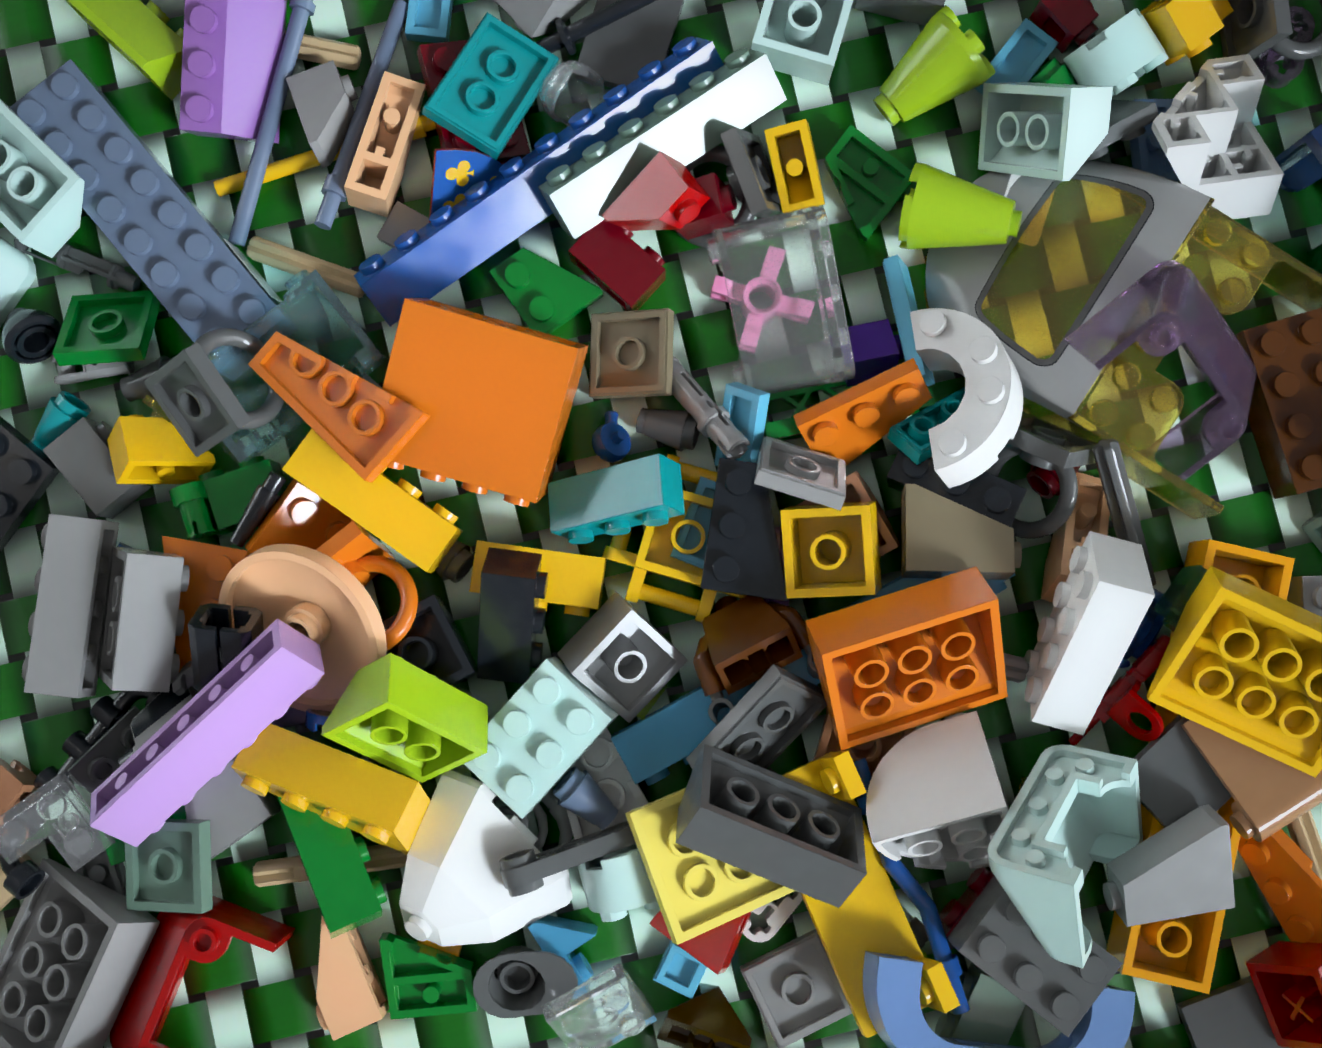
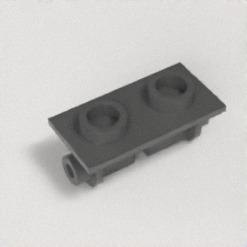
M133 706L67 770L70 773L69 778L79 787H84L90 794L120 767L118 758L135 746L130 723L140 712L136 706Z

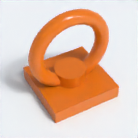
M352 520L316 550L344 566L364 587L379 573L388 576L394 581L400 594V607L394 622L385 631L388 651L405 637L415 620L418 608L417 588L410 573L404 566L395 561L396 559L389 549Z

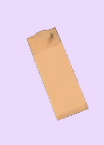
M384 71L344 185L348 205L388 218L403 178L426 90L425 84Z
M1080 472L1076 473L1078 482L1076 505L1064 525L1053 532L1044 568L1041 599L1053 602L1057 585L1061 581L1066 582L1070 573L1069 563L1073 550L1076 546L1083 545L1089 531L1108 536L1110 512L1100 478Z
M322 916L316 1015L321 1027L324 1030H329L334 1041L383 1019L389 1010V1005L358 927L331 939Z

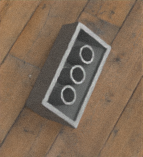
M707 744L702 746L678 809L675 843L839 908L867 874L862 809Z

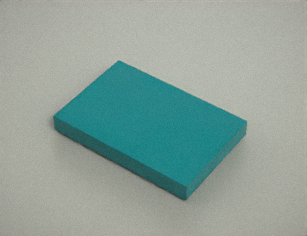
M487 12L424 105L422 114L497 160L556 68L560 58Z

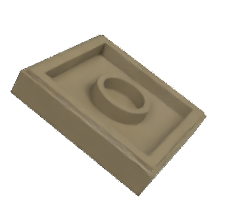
M663 308L591 314L589 397L607 399L672 395L673 310Z

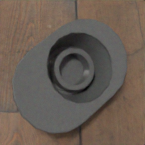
M522 945L510 946L501 950L494 958L487 960L478 969L473 980V995L478 1005L488 1014L499 1018H517L562 1011L573 1002L578 992L577 975L573 967L563 957L548 951H534Z

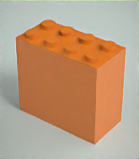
M405 298L382 389L431 416L387 467L403 470L406 465L420 469V476L432 481L445 482L446 477L463 482V489L477 494H487L488 490L505 494L504 501L518 506L528 507L530 502L537 503L548 493V483L553 478L589 345L427 298Z

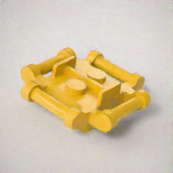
M667 455V458L681 464L682 480L698 484L702 476L716 482L717 472L680 462V457ZM683 490L685 514L669 518V523L665 525L646 526L638 554L626 551L633 529L631 527V532L628 534L613 535L610 546L605 545L602 558L634 567L625 597L626 601L636 604L638 600L695 616V621L702 623L704 618L710 615L716 593L720 591L703 589L701 599L699 600L644 584L646 572L648 571L699 587L701 585L703 569L670 557L673 547L679 553L685 555L695 554L703 547L706 535L702 525L695 520L684 519L690 503L712 510L713 499ZM684 525H691L700 533V543L694 549H683L676 542L680 529ZM720 592L739 599L746 597V595Z

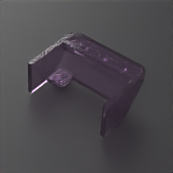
M1168 260L1159 263L1065 338L1072 348L1098 370L1103 368L1135 341L1143 351L1155 357L1165 356L1182 345L1215 395L1146 448L1181 483L1235 443L1245 432L1255 386L1256 367L1193 271L1180 262Z

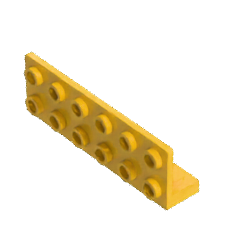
M849 751L829 752L782 775L854 806H857L854 798L867 793ZM863 820L867 874L839 908L801 893V896L860 1032L863 1036L870 1038L877 1034L869 1018L863 994L865 951L906 956L923 962L920 986L921 1010L925 1007H930L947 1013L960 1006V1003L942 962L923 956Z

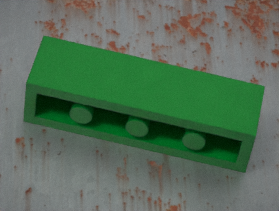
M277 796L331 939L381 917L382 908L380 904L386 902L387 898L378 876L370 879L364 863L370 861L371 858L362 835L354 838L349 828L342 829L329 824L321 819L320 815L306 810L305 813L294 810L280 801L281 798Z

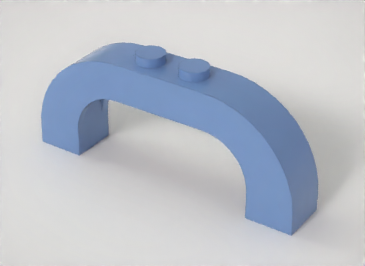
M865 951L863 966L865 1005L876 1032L888 1048H1028L938 1036L927 1024L921 1010L920 986L923 962L906 956ZM1107 985L1069 1037L1061 1032L1048 1044L1034 1048H1124L1133 1022L1135 992Z

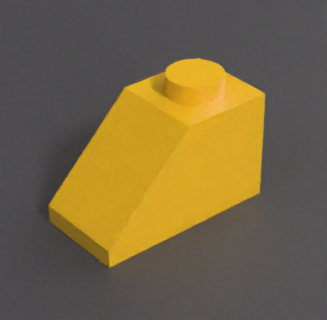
M803 119L764 130L783 215L825 205L808 121Z
M138 414L119 416L107 439L116 484H185L199 481L198 476L210 472L216 462L214 454L210 451H206L196 457L174 425L162 417H145Z

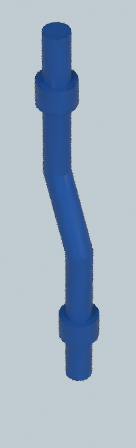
M866 758L854 760V765L866 792H868L872 775ZM867 793L856 798L859 808L862 809V815H866ZM878 851L884 869L920 912L935 958L934 960L942 962L960 1003V1006L953 1009L952 1013L959 1015L968 1012L970 1007L959 977L963 972L957 955L951 953L935 902L900 860L896 862Z

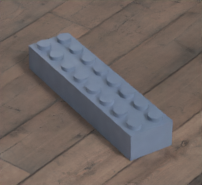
M71 59L9 107L85 181L82 208L193 342L209 331L219 328H233L245 331L257 337L265 344L276 331L287 336L297 328L296 324L276 300L261 286L225 242L222 235L93 80ZM234 346L218 347L208 355L218 372L232 380L249 367L248 363L253 359L251 354Z

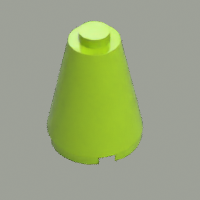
M917 162L914 165L909 181L917 182L916 189L912 188L909 195L905 194L898 234V241H902L899 245L900 248L909 250L1007 244L1009 236L1017 237L1022 211L1015 210V200L928 164Z

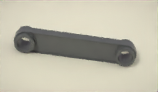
M628 821L538 854H535L534 849H526L510 854L499 860L501 866L500 874L504 887L508 889L510 897H516L544 886L543 878L634 845L636 842Z

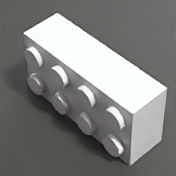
M1092 531L1088 532L1083 545L1076 546L1073 550L1069 563L1070 573L1066 582H1059L1053 597L1054 608L1050 616H1044L1039 624L1037 632L1038 642L1034 651L1028 650L1024 656V659L1029 664V671L1026 674L1025 701L1030 703L1032 722L1084 735L1155 597L1142 545Z

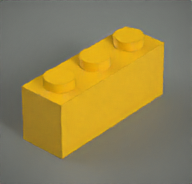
M477 540L469 592L480 593L481 571L489 547L542 554L541 572H548L546 597L545 599L539 598L538 607L546 608L547 611L548 603L565 605L564 614L589 617L590 609H600L606 558Z

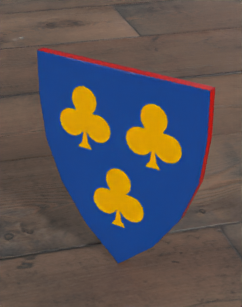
M458 148L435 149L429 217L439 208L446 205L453 207L465 199V191L477 182L486 181L488 183L501 174L499 168L503 164L489 155L476 150Z

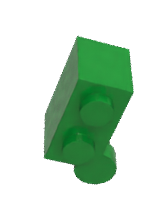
M255 456L239 462L240 468L228 473H224L223 469L210 471L198 476L199 481L185 483L170 489L169 494L173 507L180 510L187 532V539L203 538L205 533L208 537L217 538L234 532L258 484L264 483L270 471H274L284 477L280 463L270 459L265 460L264 456ZM286 481L278 492L280 496L288 487Z

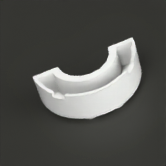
M920 309L910 312L917 353L930 371L949 370L962 374L965 377V394L958 409L945 422L928 429L934 470L947 487L952 488L964 484L988 470L999 460L997 455L1002 451L1009 439H1014L1023 411L1022 384L1018 372L996 334L983 322L971 315L952 309Z

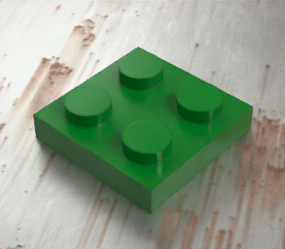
M151 290L72 296L52 354L59 366L145 360L161 302Z

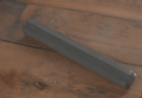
M1101 439L1092 447L1116 537L1142 545L1152 586L1156 585V578L1119 442L1116 439Z

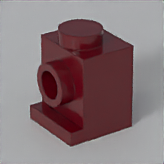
M1040 0L1029 17L1036 26L1059 42L1056 48L1062 54L1074 43L1081 47L1099 30L1094 24L1099 14L1094 10L1090 0Z

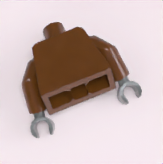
M724 596L716 602L715 613L705 617L702 621L705 635L699 639L693 664L705 697L710 695L712 703L709 705L708 714L716 725L719 723L717 718L719 710L725 707L731 710L734 707L728 699L724 698L722 690L726 689L728 695L752 684L759 680L773 664L782 668L802 658L801 649L808 656V673L813 678L819 679L816 666L813 664L814 659L805 621L793 607L773 601L767 603L762 598L746 596L740 600L733 596Z

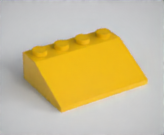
M1210 566L1184 607L1146 695L1147 700L1316 778L1322 770V617Z

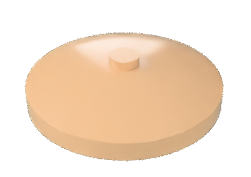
M296 544L265 546L238 562L227 574L222 584L218 604L231 606L232 628H235L234 607H252L262 612L264 630L278 618L320 645L325 674L322 675L314 688L306 690L289 707L305 712L307 709L332 712L356 672L386 655L387 643L384 625L371 596L349 570L336 560L317 550Z

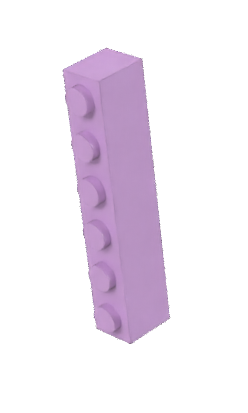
M277 618L91 793L90 826L134 847L141 844L151 833L158 832L165 821L178 808L188 804L204 784L212 777L221 774L227 763L243 748L250 747L258 735L274 720L281 718L296 699L306 690H311L318 684L322 675L325 674L320 645Z

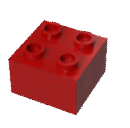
M1277 941L1245 962L1277 1045L1289 1048H1322V943Z

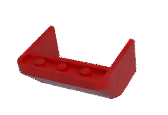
M213 895V909L203 914L159 912L156 919L160 921V924L110 1031V1044L112 1048H169L158 1043L157 1040L190 959L199 963L216 961L228 950L233 937L274 952L292 937L295 928Z

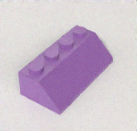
M185 0L179 130L196 136L256 142L285 37L287 0ZM280 122L274 140L275 144H279Z

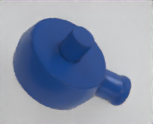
M607 411L604 414L605 424L600 425L592 435V447L602 460L616 462L622 460L628 454L631 448V440L627 431L618 424V413Z

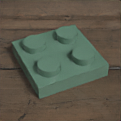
M167 819L158 832L151 833L137 847L125 842L127 910L203 914L213 909L210 820Z

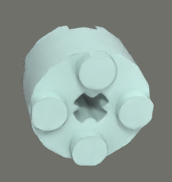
M1135 8L1063 60L1079 85L1113 87L1112 96L1138 81V78L1143 74L1150 72L1165 62L1169 57L1143 14L1140 13L1138 8Z
M636 844L578 865L588 907L592 912L600 913L602 922L620 920L627 916V910L644 906L645 909L660 908Z

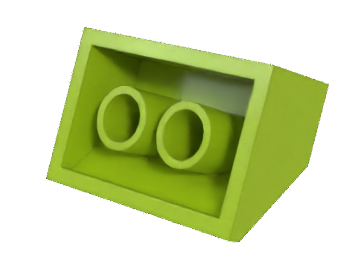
M65 0L87 24L169 99L173 100L181 92L183 29L179 28L176 32L166 25L170 19L151 0L146 5L140 0Z
M389 653L356 672L322 726L321 735L423 783L487 753L488 705L438 679L435 675L429 674L405 661L402 657Z

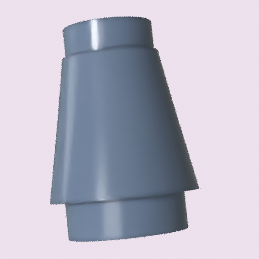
M576 766L571 768L553 790V795L559 799L558 805L596 825L601 830L608 827L618 814L619 810L613 805L587 770L581 772Z

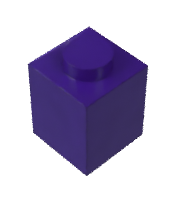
M888 319L838 329L837 355L847 387L858 385L897 366L898 360L904 358L899 334L893 335Z

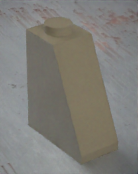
M905 484L901 493V578L938 579L976 566L985 580H1008L1015 573V568H1020L1022 547L1020 542H1014V528L919 485Z

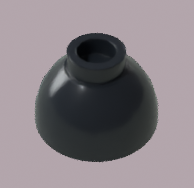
M16 308L7 315L1 332L3 348L8 357L15 362L21 364L42 362L53 355L52 353L62 325L54 316L45 311Z

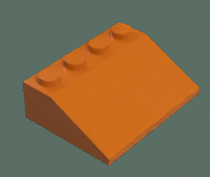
M976 566L805 620L812 656L841 751L1008 697L999 602L997 596Z

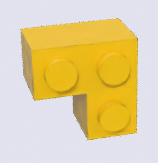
M1159 0L1158 2H1152L1141 10L1140 13L1143 14L1168 55L1169 59L1164 62L1168 66L1185 55L1191 58L1208 48L1212 44L1209 37L1224 27L1221 20L1234 10L1228 0Z

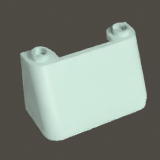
M1064 744L1054 745L1045 749L1039 756L989 843L987 852L991 872L1044 950L1051 958L1060 962L1083 968L1091 953L1092 937L1090 931L1082 924L1079 892L1093 861L1107 864L1143 841L1137 759Z

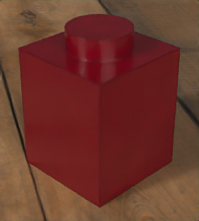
M714 172L695 178L710 199L701 207L699 215L692 222L685 224L681 230H676L687 240L735 226L732 210L737 209V202L731 185H725Z

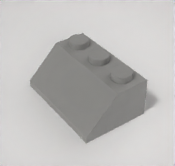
M113 546L98 677L112 691L169 692L170 680L176 678L180 666L179 654H174L175 636L182 635L185 621L184 610L179 609L180 592L187 591L190 577L189 566L184 565V557L171 553Z

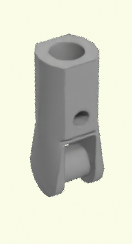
M51 356V361L57 364L58 376L54 377V383L60 385L131 374L135 371L134 361L82 365L83 372L76 373L75 365L59 366L54 356Z

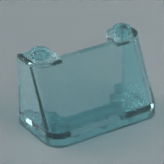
M316 269L310 274L307 270H302L285 283L288 291L283 296L284 300L243 330L257 337L264 344L277 331L360 377H363L365 374L369 375L388 359ZM221 346L216 351L210 352L208 355L209 359L244 410L249 412L258 409L266 400L268 384L248 365L253 356L245 350L234 346ZM284 401L280 412L268 424L255 429H240L223 440V442L240 463L250 461L255 456L265 453L304 424L305 421Z

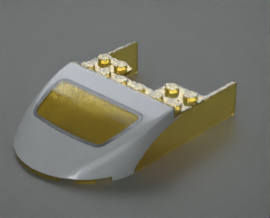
M1099 160L1085 161L1070 181L1029 176L1019 177L1010 187L1007 197L1016 201L1015 210L1022 211V218L1017 237L1009 236L1007 244L928 248L925 258L926 288L924 289L927 309L944 308L966 313L983 322L996 334L1020 377L1023 390V411L1096 443L1101 439H1116L1119 442L1128 478L1192 519L1220 515L1224 506L1155 461L1156 451L1178 418L1184 405V397L1180 388L1174 382L1156 372V368L1199 301L1218 313L1233 315L1242 311L1250 303L1260 285L1264 284L1305 311L1322 307V275L1211 206L1215 200L1214 198L1153 173ZM990 171L976 179L973 183L1004 196L1011 174Z

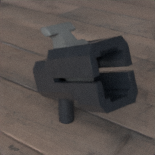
M215 603L200 605L188 623L192 661L187 662L181 668L172 682L173 692L180 696L191 686L198 692L203 689L264 631L262 612L257 608L235 606L233 609L235 628H232L230 605Z

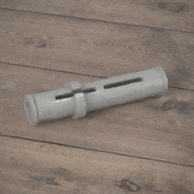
M673 356L672 395L695 419L699 432L705 437H710L727 459L736 460L748 450L749 440L734 426L730 420L729 412L723 406H718L713 402L695 379L684 369L678 359Z

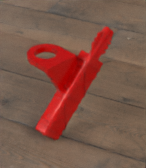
M1163 634L1158 639L1156 638V641L1133 662L1124 675L1116 680L1105 692L1084 735L1074 733L1070 737L1069 743L1071 745H1077L1100 720L1105 723L1110 717L1130 735L1142 741H1154L1162 734L1164 723L1161 716L1137 692L1142 683L1159 667L1171 640L1170 637ZM1138 712L1145 715L1152 724V730H1144L1136 726L1131 720L1130 713Z

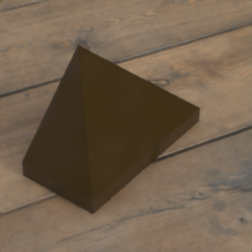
M719 986L669 1009L657 1035V1039L682 1048H750L752 1038Z

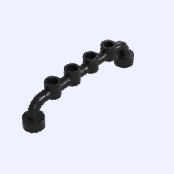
M122 691L115 700L110 696L100 698L90 711V715L97 722L86 735L83 731L79 730L71 734L64 742L62 750L69 758L58 770L55 766H49L36 777L34 786L41 793L31 805L26 801L20 802L8 812L5 821L13 828L1 845L0 865L2 871L7 876L3 887L16 899L21 900L32 894L44 880L45 871L32 860H26L22 863L19 861V849L27 838L34 836L43 827L46 821L45 815L52 806L64 799L72 790L74 783L69 778L70 773L67 770L112 728L137 700L146 698V707L161 692Z

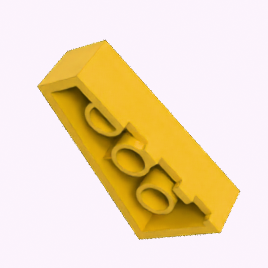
M311 428L282 470L425 572L433 573L463 532L454 525L458 517L439 503H436L433 509L419 500L423 492L402 477L396 483L383 473L387 467L373 483L364 481Z
M269 724L250 747L243 748L231 766L243 779L240 785L250 792L263 797L266 796L267 792L280 797V801L294 810L303 813L309 810L320 815V818L329 824L342 829L349 828L373 842L386 845L406 855L410 850L430 803V799L419 781L274 724Z

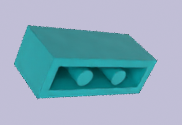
M659 453L548 483L550 531L553 534L567 538L571 544L591 543L594 541V536L601 534L614 536L628 534L631 532V527L642 524L645 526L665 525L669 523V518L685 514L681 464Z

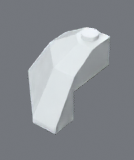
M1250 54L1208 59L1200 68L1195 80L1186 83L1173 98L1171 107L1165 113L1161 112L1154 119L1151 127L1180 183L1211 197L1206 205L1215 211L1204 207L1203 210L1228 220L1269 215L1284 176L1277 161L1252 123L1265 77Z
M452 770L441 775L407 854L399 900L406 931L416 940H428L442 947L491 943L567 906L572 900L568 869L543 878L544 886L535 891L510 897L508 889L504 887L500 874L501 866L499 860L526 849H534L535 854L540 853L534 846L538 838L515 814L507 818L492 803L496 795L483 782Z

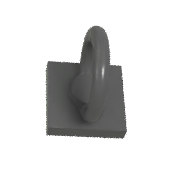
M1228 0L1234 11L1221 20L1224 25L1220 29L1223 57L1250 54L1251 58L1254 59L1269 48L1281 56L1294 60L1311 59L1322 54V29L1319 35L1309 42H1296L1287 38L1293 33L1289 0Z
M738 127L731 128L720 134L724 146L717 145L685 166L690 172L698 165L708 162L726 165L729 184L737 199L742 203L739 213L734 219L735 226L687 240L674 230L681 238L693 245L704 248L721 247L743 235L755 217L775 221L786 216L782 212L774 173L760 137Z
M219 328L209 331L200 336L192 346L181 351L144 381L148 390L196 457L210 450L240 429H255L268 424L277 416L284 404V400L268 385V394L265 402L258 409L246 412L209 359L208 355L210 352L221 346L238 347L254 357L265 344L257 337L245 331L233 328Z
M1022 415L1014 439H1009L1005 447L997 455L999 460L985 472L998 477L1004 464L1012 457L1019 455L1022 460L1029 464L1047 470H1055L1059 479L1060 493L1055 508L1045 518L1033 522L1021 521L1015 518L1011 528H1014V536L1026 539L1041 538L1052 534L1064 525L1075 508L1078 496V482L1074 467L1096 463L1092 447L1097 444L1096 442L1035 415Z

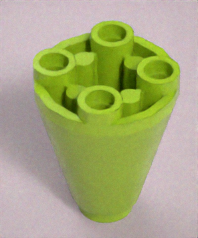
M946 5L931 17L880 87V94L873 99L878 110L892 126L896 125L900 120L906 122L982 85L996 73L988 59L983 54H980L985 50V47L979 37L971 29L963 33L959 29L961 26L959 19Z

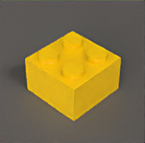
M876 501L843 503L841 511L821 504L789 506L780 510L787 599L876 595L882 588Z

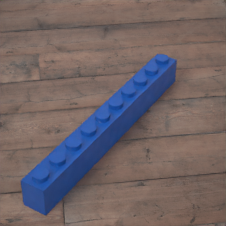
M694 36L681 40L672 48L673 54L661 62L655 60L642 67L638 71L639 77L627 86L621 84L609 90L603 96L604 102L594 109L586 108L573 115L568 121L570 125L558 134L552 132L541 137L534 144L535 150L521 159L520 156H517L505 162L499 168L501 174L488 183L480 181L472 185L465 191V199L453 207L446 205L439 208L429 217L430 223L416 232L415 229L403 233L395 240L394 248L382 256L375 254L363 261L358 268L360 271L354 277L387 324L391 327L399 321L405 298L431 299L550 216L553 212L538 186L547 181V174L561 165L567 164L570 166L583 158L582 152L590 145L599 141L606 143L619 134L618 128L625 122L634 118L642 119L655 111L653 106L662 98L672 94H681L690 88L689 82L694 77L707 71H712L713 73L724 64L713 42L699 37L695 38Z

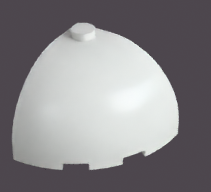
M977 711L970 713L960 712L947 716L943 721L921 727L902 738L885 754L878 764L870 781L866 799L867 823L872 844L884 856L896 862L902 859L901 856L912 858L915 867L945 870L947 868L946 862L957 861L969 862L970 869L982 868L983 866L989 867L987 852L989 843L1009 810Z

